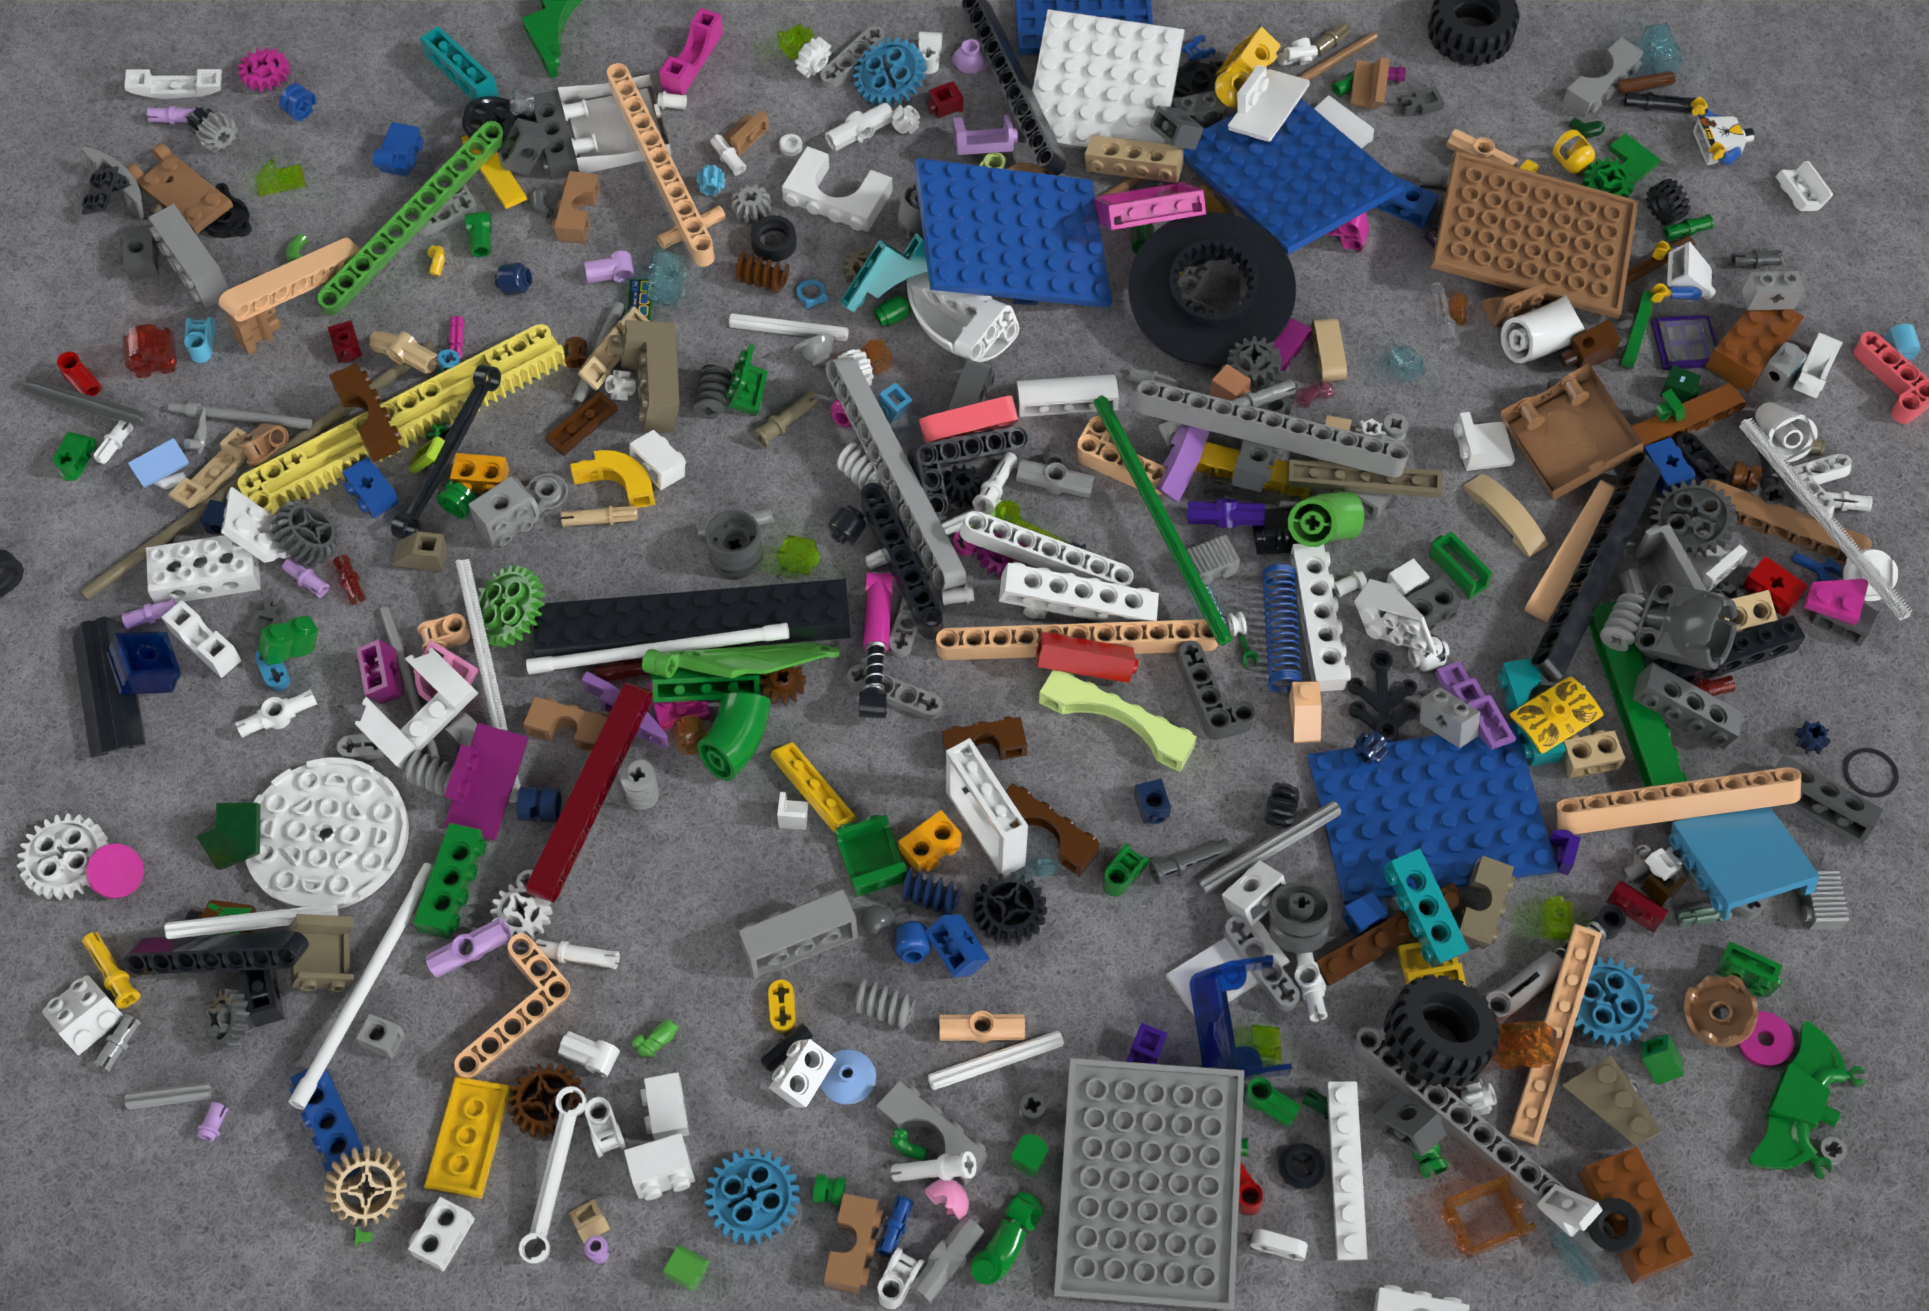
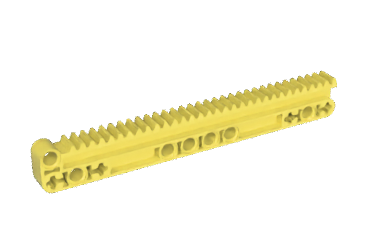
M538 324L380 404V407H386L392 419L389 421L390 426L396 425L402 438L398 440L399 445L409 448V441L418 443L419 436L426 439L425 436L428 431L431 432L430 427L433 424L437 425V427L441 426L443 422H447L450 425L453 424V418L457 417L475 386L473 374L479 365L484 364L497 367L501 372L499 387L493 392L488 391L482 402L484 406L488 407V400L491 399L496 403L498 402V395L505 398L506 391L515 393V386L523 389V382L532 384L533 377L540 380L541 373L547 376L550 375V368L558 371V364L564 367L567 366L565 364L564 349L561 344L558 345L548 326ZM366 411L240 476L237 483L241 493L274 516L277 509L289 501L293 502L296 499L301 501L302 496L310 499V492L318 495L320 487L327 490L328 483L331 482L337 485V478L345 481L342 474L343 471L366 457L370 458L358 432L366 422L369 413Z

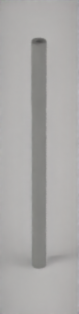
M382 607L379 612L390 645L396 649L400 674L414 715H416L423 708V705L417 693L418 690L409 664L405 660L406 655L389 607ZM433 738L425 746L427 753L431 756L430 762L435 758H439L441 761Z

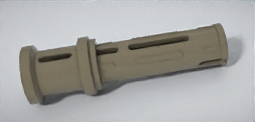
M809 390L778 416L771 415L768 418V422L760 428L755 427L752 430L755 440L764 448L768 447L772 439L785 433L787 426L820 403L819 397L810 400L817 394Z

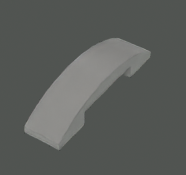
M81 148L84 165L92 173L95 170L114 166L119 167L117 173L126 176L129 180V186L123 189L126 206L140 220L145 218L140 189L132 174L111 156L93 148Z

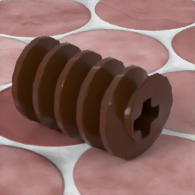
M745 252L740 254L736 264V280L742 283L745 281L747 285L754 283L757 288L763 286L767 291L772 288L774 293H779L783 289L790 272L789 264H786L784 269L781 270V262H777L772 267V260L768 259L764 265L763 257L760 256L754 262V255L750 254L746 260Z

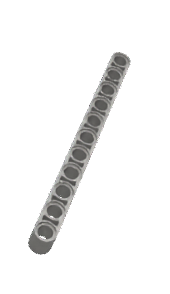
M853 357L828 360L825 368L827 378L933 585L938 590L964 585L966 582L965 569L857 361Z
M1142 381L1137 386L1134 407L1139 413L1388 477L1401 476L1408 460L1409 450L1400 443L1154 381Z
M1366 1026L1358 1031L1353 1042V1050L1360 1059L1404 1096L1415 1098L1422 1106L1428 1109H1435L1443 1119L1441 1123L1444 1129L1535 1207L1539 1209L1537 1204L1544 1197V1192H1549L1555 1184L1566 1188L1448 1088L1442 1087L1441 1084L1437 1086L1429 1085L1424 1079L1420 1081L1416 1079L1418 1085L1409 1084L1405 1077L1413 1076L1414 1074L1409 1070L1405 1071L1400 1066L1401 1062L1393 1058L1390 1053L1391 1046H1387L1385 1035L1379 1030ZM1361 1039L1370 1040L1374 1046H1364L1361 1043ZM1383 1058L1393 1059L1396 1066L1386 1065ZM1428 1096H1437L1441 1104H1433L1428 1099ZM1451 1114L1461 1116L1464 1123L1458 1124L1454 1122ZM1474 1134H1482L1486 1138V1143L1478 1142L1474 1138ZM1500 1152L1506 1154L1509 1158V1162L1505 1163L1500 1161L1497 1157V1153ZM1520 1172L1530 1174L1533 1182L1524 1181L1521 1178ZM1604 1220L1603 1228L1605 1232L1614 1237L1613 1228ZM1588 1227L1584 1231L1579 1230L1572 1237L1592 1253H1600L1604 1250L1591 1239Z

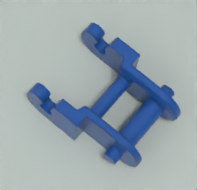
M1203 34L1194 37L1192 42L1183 45L1181 48L1182 53H1187L1190 56L1189 62L1200 58L1204 60L1210 57V53L1215 55L1216 50L1214 47L1206 50H1200L1197 47L1200 41L1203 43L1206 40ZM1195 48L1197 52L1193 53L1191 50Z

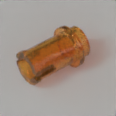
M1462 293L1454 294L1449 300V305L1451 306L1450 322L1452 325L1463 326L1466 324V307L1469 304V300Z

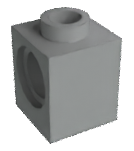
M369 1014L366 1021L360 1023L356 1032V1040L362 1048L392 1059L405 1033L400 1025ZM377 1032H384L381 1039L372 1040Z

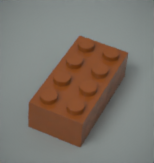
M1792 309L1746 310L1714 349L1705 368L1748 393L1758 381L1770 359L1785 342H1789L1795 335L1804 316Z
M1638 1146L1589 1164L1578 1174L1589 1199L1599 1202L1607 1198H1620L1631 1203L1640 1214L1643 1221V1232L1639 1242L1632 1249L1617 1253L1632 1284L1683 1265L1693 1256ZM1610 1214L1605 1218V1221L1613 1228L1614 1237L1625 1233L1627 1223L1622 1215Z

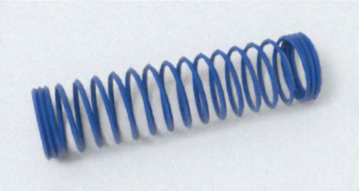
M1273 564L1262 571L1263 600L1265 602L1264 615L1266 617L1264 621L1266 623L1265 637L1267 638L1266 652L1268 654L1266 658L1268 660V687L1278 693H1290L1292 685L1278 686L1272 684L1274 681L1292 682L1297 680L1302 682V674L1299 672L1301 666L1298 664L1301 659L1298 657L1300 655L1298 649L1300 644L1297 642L1299 640L1297 634L1299 629L1296 627L1299 623L1296 620L1298 617L1296 613L1298 607L1295 605L1297 603L1295 598L1297 594L1295 591L1296 584L1294 583L1296 573L1295 569L1287 564ZM1278 570L1292 573V575L1289 573H1277L1269 577L1266 576L1267 573ZM1278 575H1287V576H1289V577L1282 578V579H1272V578H1271V577L1278 576ZM1291 584L1294 586L1293 589L1284 587ZM1271 585L1281 586L1282 588L1269 590L1267 587ZM1277 590H1289L1284 592H1275ZM1292 591L1294 592V596H1291V595H1277V596H1273V597H1269V596H1268L1269 593L1287 594V593H1290V592H1292ZM1278 597H1290L1287 599H1275ZM1270 600H1295L1294 603L1279 602L1272 605L1268 603ZM1288 604V606H1282V607H1281V606H1276V605ZM1292 606L1295 607V610H1294V611H1293V610H1288V609H1283V610H1277V611L1271 612V611L1268 610V609L1271 608V607H1280V608H1289V607H1292ZM1293 613H1294V614L1296 615L1295 618H1292V617H1279V618H1275V619L1269 618V616L1272 615V614H1273V615H1276V614H1277V615H1283V616H1285V615H1290V614H1293ZM1280 619H1291L1286 621H1276ZM1272 622H1296L1295 625L1281 624L1274 627L1269 625ZM1293 628L1296 629V632H1295V633H1294V632H1288V631H1287V632H1279V633H1275V634L1270 633V631L1273 630V629H1282V630H1290V629H1293ZM1294 635H1295V636L1297 637L1296 640H1292V639H1281V640H1277V641H1272V640H1270V639H1271L1272 637H1274V636H1275V637L1279 636V637H1285V638H1286V637H1291V636H1294ZM1293 643H1296V644H1297V647H1296V648H1295V647L1286 646V647H1279V648L1274 649V648L1270 647V646L1273 645V644H1284V645H1290V644H1293ZM1295 650H1296V651L1298 652L1297 655H1294V654H1282V655H1278V656H1273V655H1271V653H1273V652H1275V651L1291 652V651H1295ZM1278 658H1279V659H1286V660L1293 659V658H1297V659H1298V662H1290V661H1287V662H1280V663H1277V664H1275V663H1273V662H1271V661L1274 660V659H1278ZM1297 665V666L1299 667L1297 670H1294V669H1283V670H1279V671H1274V670H1272V668L1275 667V666L1292 667V666Z

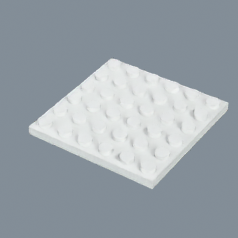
M1048 9L1033 93L1059 146L1086 150L1091 135L1165 144V139L1149 126L1157 105L1167 107L1172 105L1184 29Z

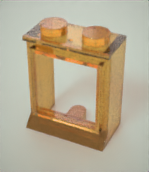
M1510 1173L1448 1197L1442 1204V1218L1447 1226H1452L1456 1234L1454 1237L1456 1248L1460 1254L1465 1253L1468 1260L1520 1238L1530 1236L1536 1229L1534 1222L1528 1224L1522 1213L1524 1209L1522 1199L1520 1197L1515 1198L1509 1187V1183L1512 1180ZM1497 1192L1515 1230L1473 1246L1456 1208Z

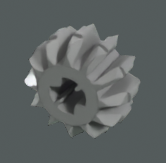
M217 111L215 114L209 112L207 118L202 117L203 122L197 125L199 130L196 132L202 146L215 153L219 150L225 151L227 146H232V140L237 139L235 134L238 132V129L230 116Z
M746 184L744 189L737 187L736 193L732 194L731 208L738 220L744 219L746 224L750 220L756 223L758 218L761 219L766 217V214H770L771 197L767 194L764 187L758 188L757 184L749 187Z

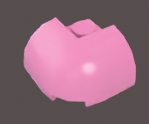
M430 641L421 656L429 654V648H433L456 672L472 685L480 669L443 646ZM414 669L417 693L429 702L438 691Z

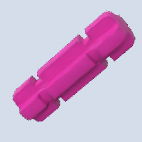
M452 316L450 318V346L448 349L456 351L461 359L463 357L464 331L462 329H464V321L461 316Z

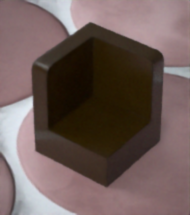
M1651 874L1640 889L1651 900L1664 906L1679 892L1686 879L1681 877L1674 882L1669 878L1664 881L1662 878Z

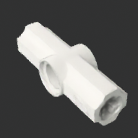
M882 103L865 113L860 111L853 112L847 117L845 123L826 132L825 138L829 146L835 151L856 140L864 142L863 139L867 137L870 139L876 130L891 123L894 114L888 103Z

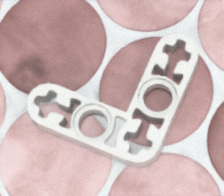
M1834 454L1790 467V469L1794 468L1792 471L1796 470L1794 473L1798 472L1796 476L1800 475L1798 478L1802 477L1800 481L1803 479V482H1806L1804 485L1808 484L1806 488L1810 487L1808 490L1812 489L1810 492L1813 491L1816 494L1814 497L1818 496L1816 500L1820 499L1818 502L1822 501L1820 505L1824 504L1822 507L1826 506L1824 510L1828 508L1827 511H1830L1828 514L1832 513L1831 517L1835 501L1819 484L1848 476L1851 471V458L1844 454ZM1783 480V487L1813 516Z

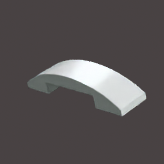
M150 69L126 70L124 88L125 91L157 99L203 97L221 90L222 71L221 69H197V76H152Z

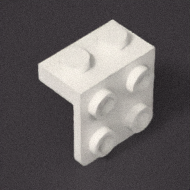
M1470 412L1459 414L1453 429L1454 436L1458 440L1460 457L1463 459L1466 471L1506 467L1514 464V454L1503 422L1473 425Z
M89 975L74 981L68 990L59 997L50 1000L42 1010L43 1015L78 1056L123 1019V1014Z

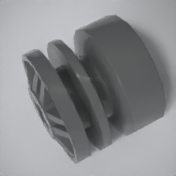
M728 510L717 514L709 521L706 528V542L711 564L717 573L723 577L738 579L752 575L760 568L764 559L759 525L753 516L740 510Z

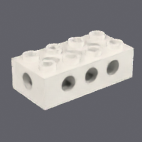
M225 535L146 548L148 593L155 604L170 598H174L176 603H179L181 600L186 602L261 590L259 559Z

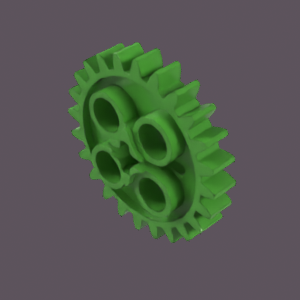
M510 565L508 570L502 567L500 575L494 572L492 574V581L485 580V589H478L481 595L477 599H479L485 634H487L486 640H488L487 643L496 648L498 646L506 648L507 643L514 646L515 638L522 641L524 632L530 634L529 626L537 625L534 620L535 616L542 615L538 608L545 605V603L540 601L545 596V593L540 591L544 586L539 582L540 578L534 575L532 571L520 565L516 568Z

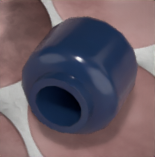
M520 262L501 265L494 276L496 287L500 288L501 292L505 295L526 293L533 280L530 269Z

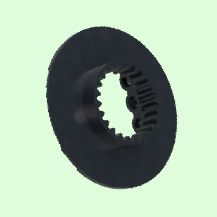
M1206 212L1205 215L1174 219L1150 235L1134 258L1130 270L1128 294L1133 316L1141 331L1164 353L1180 361L1198 365L1228 364L1229 350H1235V343L1242 345L1244 338L1249 342L1252 341L1253 336H1256L1257 341L1266 338V344H1269L1270 342H1275L1281 336L1290 321L1295 306L1296 280L1289 257L1283 247L1269 232L1254 222L1240 216L1222 212ZM1231 258V264L1239 263L1238 269L1240 271L1245 270L1243 276L1248 278L1246 298L1242 299L1241 305H1236L1235 311L1228 309L1227 315H1224L1221 311L1217 316H1214L1212 312L1204 315L1201 309L1194 312V306L1187 307V300L1181 299L1182 293L1178 291L1179 284L1177 281L1180 272H1183L1185 267H1197L1211 260L1219 261Z

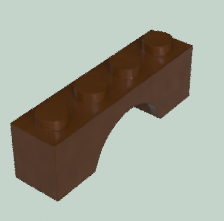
M355 363L329 374L333 388L343 407H359L369 413L366 422L358 432L373 463L400 451L401 448L398 440L402 439L396 425L390 426L389 421L392 419L386 407L381 408L378 404L382 402L376 388L370 389L369 385L372 382L366 370L361 372L359 366Z
M1012 783L1005 792L1027 825L1042 827L1051 832L1059 844L1057 862L1080 877L1099 854L1100 843L1097 838L1089 832L1084 833L1078 829L1070 818L1061 817L1055 813L1048 803L1035 799L1025 787H1018ZM1016 821L1012 823L1010 826L1014 829L1020 825Z

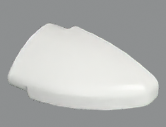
M928 272L907 279L909 302L919 324L925 333L943 349L967 360L984 362L1001 354L1018 336L1019 323L1011 306L996 301L991 296L930 290Z

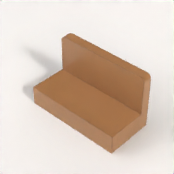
M1381 57L1375 63L1363 60L1356 61L1350 99L1351 105L1377 110L1384 103L1390 59Z
M761 110L754 117L747 114L723 136L730 147L736 149L738 157L769 129L768 114Z

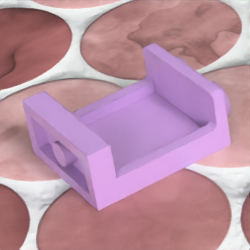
M1004 115L1003 128L968 131L965 130L962 117L953 118L954 142L958 155L1014 151V143H1018L1017 128L1015 129V122H1011L1009 115Z

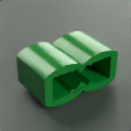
M299 616L289 620L287 623L268 625L261 630L258 652L266 664H278L290 657L308 655L315 649L319 630L310 616Z

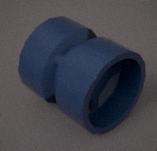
M521 786L517 798L518 820L535 821L537 818H540L541 822L557 823L562 804L560 788L544 787L539 791L537 787Z

